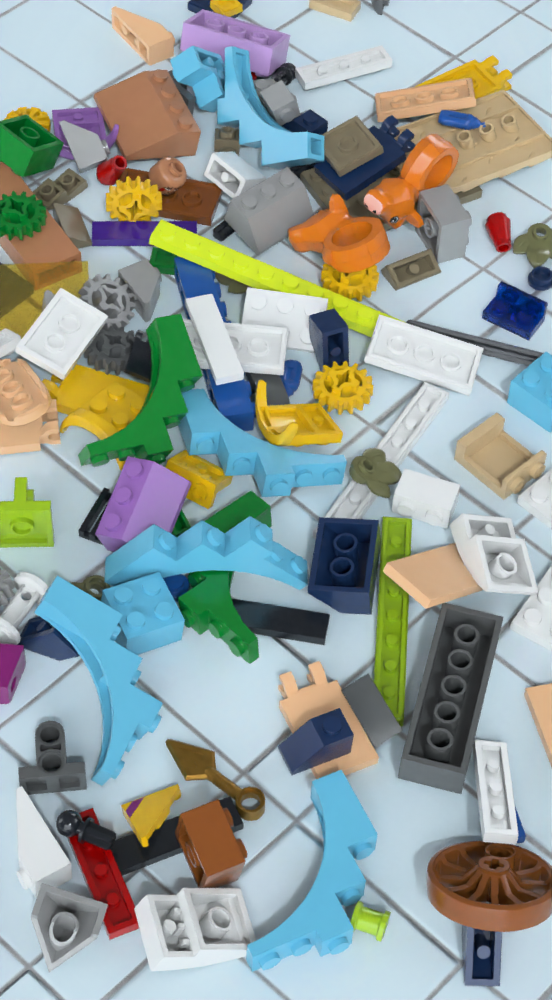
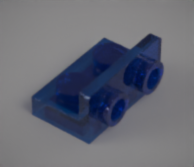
M501 281L498 284L496 296L484 309L482 319L529 341L543 324L548 303Z

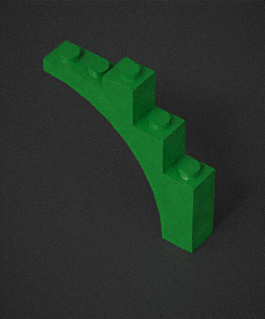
M181 314L155 318L146 329L151 348L152 373L149 391L142 409L124 429L106 439L87 444L78 454L81 466L92 464L93 467L107 464L112 459L119 458V461H126L128 456L162 464L166 461L165 458L174 450L167 429L178 426L182 418L188 413L182 392L193 389L196 382L203 376Z
M249 491L205 520V522L226 533L251 516L270 528L272 526L271 506L253 491ZM211 570L190 572L188 581L193 588L178 598L179 609L185 619L184 625L188 628L192 627L199 635L209 629L215 638H221L229 646L235 656H241L249 664L259 658L258 638L243 623L233 605L230 594L235 571Z

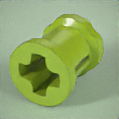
M358 901L350 922L354 931L357 929L374 935L376 940L381 942L391 912L386 910L382 913L365 907L363 902Z

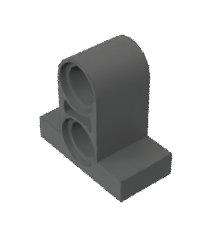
M56 721L41 723L35 731L37 766L18 767L20 787L24 788L27 795L87 790L85 762L67 763L63 726ZM49 740H55L54 743H45ZM51 768H57V769H58V770H56V771H54V772H48V771H47L48 769H51Z

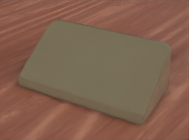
M52 203L55 221L78 249L92 246V241L79 209L64 204Z
M430 248L386 265L381 270V273L396 291L441 273V270Z

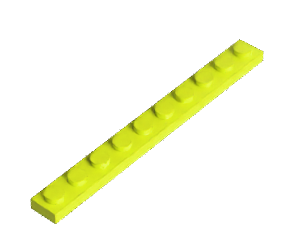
M162 219L150 236L149 244L250 287L328 298L327 310L335 308L349 329L372 338L379 314L399 320Z

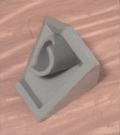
M41 884L31 913V920L49 972L98 938L108 904L50 885Z

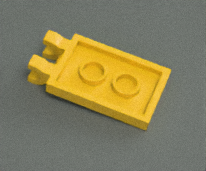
M492 55L481 63L474 59L415 87L472 78L475 99L503 89L505 91L510 90L512 85L507 80L512 78V73L505 69L498 74L494 66L498 65L499 60Z
M78 364L70 371L64 381L55 375H52L51 381L47 379L42 381L47 387L51 399H56L57 411L67 415L77 410L114 381L146 399L149 391V385L112 374L107 375L105 372L96 371L95 369Z

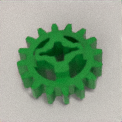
M12 191V196L2 194V200H0V237L7 234L9 240H12L14 236H18L20 240H23V235H28L32 238L33 231H42L41 226L46 225L47 218L46 207L43 206L42 200L36 201V195L34 194L27 197L24 191L21 195H17L15 191Z

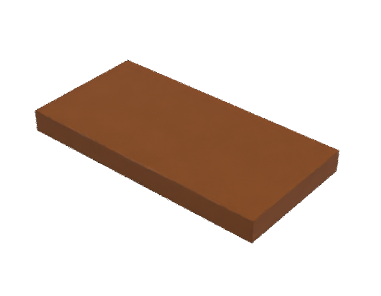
M125 168L120 181L126 182V177L128 176L131 178V181H135L137 176H140L141 182L149 179V172ZM186 179L185 184L174 193L169 195L162 194V210H159L158 217L180 221H197V224L211 226L223 190L214 183Z

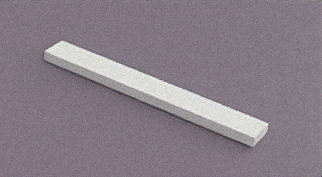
M427 382L423 383L376 446V448L385 452L386 461L394 463L399 468L448 401L449 392ZM352 479L324 518L362 519L378 496L372 493L366 484H359ZM318 526L313 531V538L315 539Z

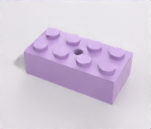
M202 9L183 22L180 50L185 51L191 46H196L221 55L223 63H225L226 47L233 46L248 50L251 72H254L259 77H267L286 62L290 35Z

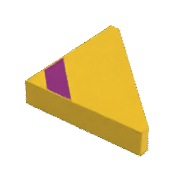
M178 784L121 805L123 815L142 847L149 846V838L155 829L161 827L170 813V807L173 802L181 798Z

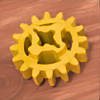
M128 176L124 183L118 179L116 187L110 185L109 193H106V210L110 212L112 219L118 217V221H151V216L158 217L159 210H162V192L158 191L157 184L150 185V179L141 182L140 176H137L135 181H131V178Z
M326 263L323 264V271H321L323 288L349 299L356 298L359 302L362 301L363 295L370 298L371 292L377 290L379 273L377 272L376 265L362 271L342 273Z
M333 361L331 368L323 365L322 372H316L312 390H314L313 398L319 399L321 406L328 405V412L338 409V415H341L343 410L353 414L354 408L362 411L364 404H369L370 398L373 395L374 385H372V376H367L366 369L359 371L357 363L350 367L347 361H344L343 365L340 366L336 361Z

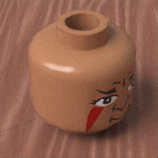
M170 156L162 158L153 165L148 174L150 185L157 184L158 191L162 192L163 195L174 193L185 184L187 179L184 165L178 159Z

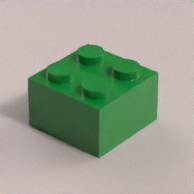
M28 115L0 121V162L5 163L16 175L21 177L54 168L64 142Z

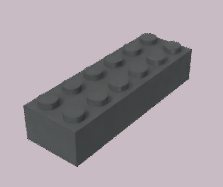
M442 603L401 757L399 779L462 794L503 622L502 616Z

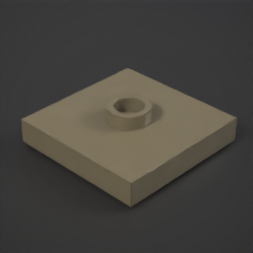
M357 115L322 134L324 136V158L339 177L384 153L383 146Z

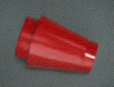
M117 155L100 163L96 173L99 182L103 185H115L127 167L126 159L121 155Z
M497 212L491 214L486 219L485 228L497 252H507L512 247L511 221L505 213Z

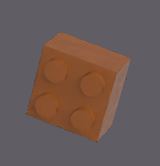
M218 799L181 813L175 831L177 840L198 888H220L237 881L245 865V858H247L244 843L240 838L236 840L231 827H234L232 816L228 808L222 809Z

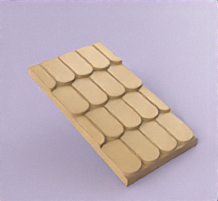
M504 89L476 99V107L452 110L472 114L481 122H485V128H483V125H480L479 128L474 130H464L438 123L440 112L397 127L400 134L406 129H409L414 134V138L411 141L415 146L426 136L438 134L458 150L459 158L457 165L444 184H448L454 193L460 191L464 193L497 177L502 178L524 167H532L552 158V138ZM411 151L405 153V154H406V159H407L408 155L411 153ZM405 161L395 167L400 173Z

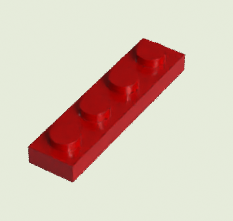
M93 808L79 813L83 822L91 817L94 819L95 824L100 825ZM79 835L67 837L92 899L108 904L103 919V926L109 940L139 929L134 910L135 905L111 849L106 851L88 842L81 844L78 842Z

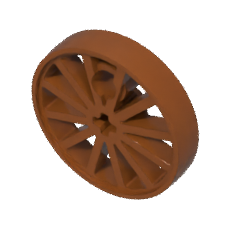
M483 841L461 842L441 849L428 863L426 879L428 898L437 911L454 922L485 931L510 932L537 926L547 920L552 914V866L544 858L525 848L512 844Z

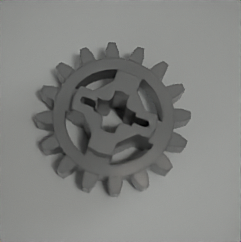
M110 326L108 331L102 328L84 353V357L88 358V365L95 364L96 371L105 369V374L107 375L111 371H115L116 375H120L121 371L125 370L134 342V331L125 332L124 327L114 330V327Z

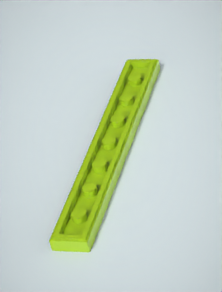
M383 516L374 683L400 726H403L409 594L389 578L383 570L387 562L411 556L412 519Z

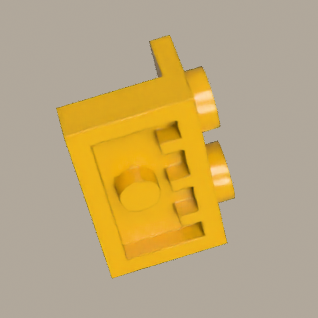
M183 450L168 459L165 467L189 480L191 486L186 498L207 509L213 506L216 494L230 485L233 476H225L223 469L197 455H188L187 450Z

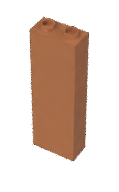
M0 162V200H2V194L12 196V191H15L17 195H21L24 191L27 197L34 194L20 176L16 175L5 163ZM47 209L46 225L41 226V232L33 231L32 238L28 235H23V240H20L18 236H14L12 240H9L7 234L0 237V246L26 280L34 286L35 291L82 272L81 252Z

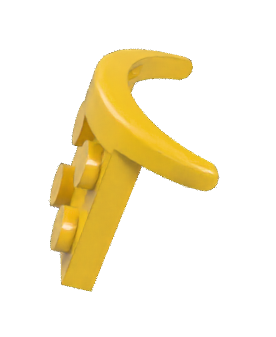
M262 379L258 381L255 400L256 418L263 436L269 443L276 446L296 447L309 444L327 445L329 443H341L343 432L320 403L267 405L266 382Z
M114 381L63 420L59 431L64 433L69 426H79L90 431L100 440L106 439L124 429L135 419L142 409L145 399ZM117 458L116 461L119 469L122 471L126 461H119V458Z

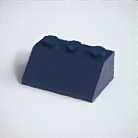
M319 517L308 594L340 613L372 614L381 547L379 520Z

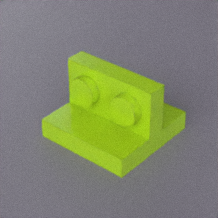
M15 477L14 501H0V548L54 547L51 501H35L34 489L28 488L27 477Z

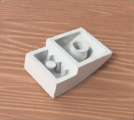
M462 513L450 524L454 542L465 567L485 592L536 595L538 593L525 539L516 538L511 518Z
M182 888L177 895L147 894L134 908L151 971L188 969L245 957L247 945L256 941L241 888Z

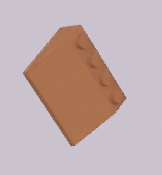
M168 70L143 71L94 94L93 98L110 132L115 124L119 125L115 141L126 160L196 155L201 130Z

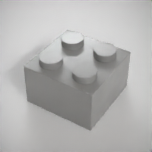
M448 184L419 191L417 212L421 216L424 225L420 228L415 227V231L427 249L431 248L438 264L465 257L466 245L469 243V226L472 224V219L469 211L465 210L460 203L459 196L452 191Z

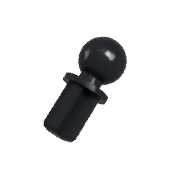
M284 63L275 70L271 79H274L276 82L282 80L285 86H287L296 78V67L292 63Z
M74 810L63 811L56 820V827L61 835L65 837L79 835L78 842L81 844L88 842L107 851L115 843L116 833L95 824L94 819L91 817L83 822L81 815Z

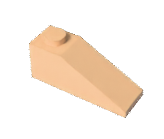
M116 6L111 8L112 28L149 66L174 56L175 38L160 23Z

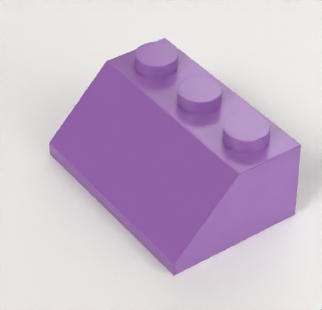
M128 456L95 535L108 551L115 552L153 524L172 533L190 489L191 482L154 461Z

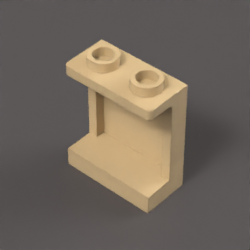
M495 413L457 441L454 460L504 500L512 493L517 494L532 478L537 479L542 475L546 467L544 464L547 453L541 450L536 455L532 454L503 430L505 418Z

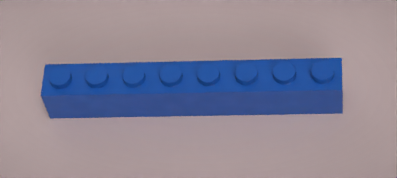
M182 257L174 258V276L186 318L191 320L186 308L185 299L213 294L223 322L231 323L230 320L226 321L225 318L227 317V308L225 301H220L221 289L219 282H214L215 271ZM201 369L210 401L216 409L243 431L254 430L256 410L255 401L251 402L250 400L252 392L249 380L216 385L211 370Z

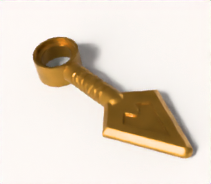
M173 739L166 740V746L185 781L209 780L236 801V809L242 819L254 821L262 817L265 812L264 793L256 787L241 789L216 770L215 751ZM247 798H254L258 800L260 805L256 809L247 810L241 803Z

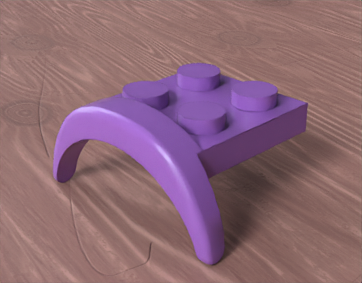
M98 107L52 110L54 135L64 142L59 154L60 157L74 160L59 122L63 120L98 134L100 141L106 140L109 149L113 146L118 135L119 125L115 124L111 133L106 137L104 119Z

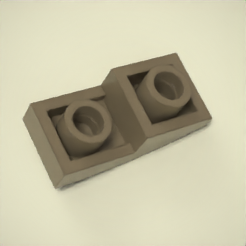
M228 126L221 129L215 128L214 152L233 151L239 156V129Z
M68 168L54 182L47 178L33 193L39 200L43 201V206L46 209L51 210L53 209L52 203H67L88 187V184L84 178Z

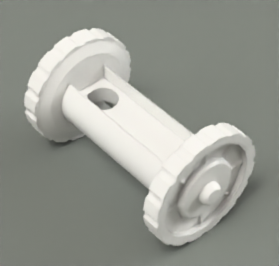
M20 572L14 578L13 583L17 592L0 614L1 644L18 645L21 636L17 628L34 604L40 603L48 589L47 584L42 579L28 572ZM23 595L28 600H23L21 596Z

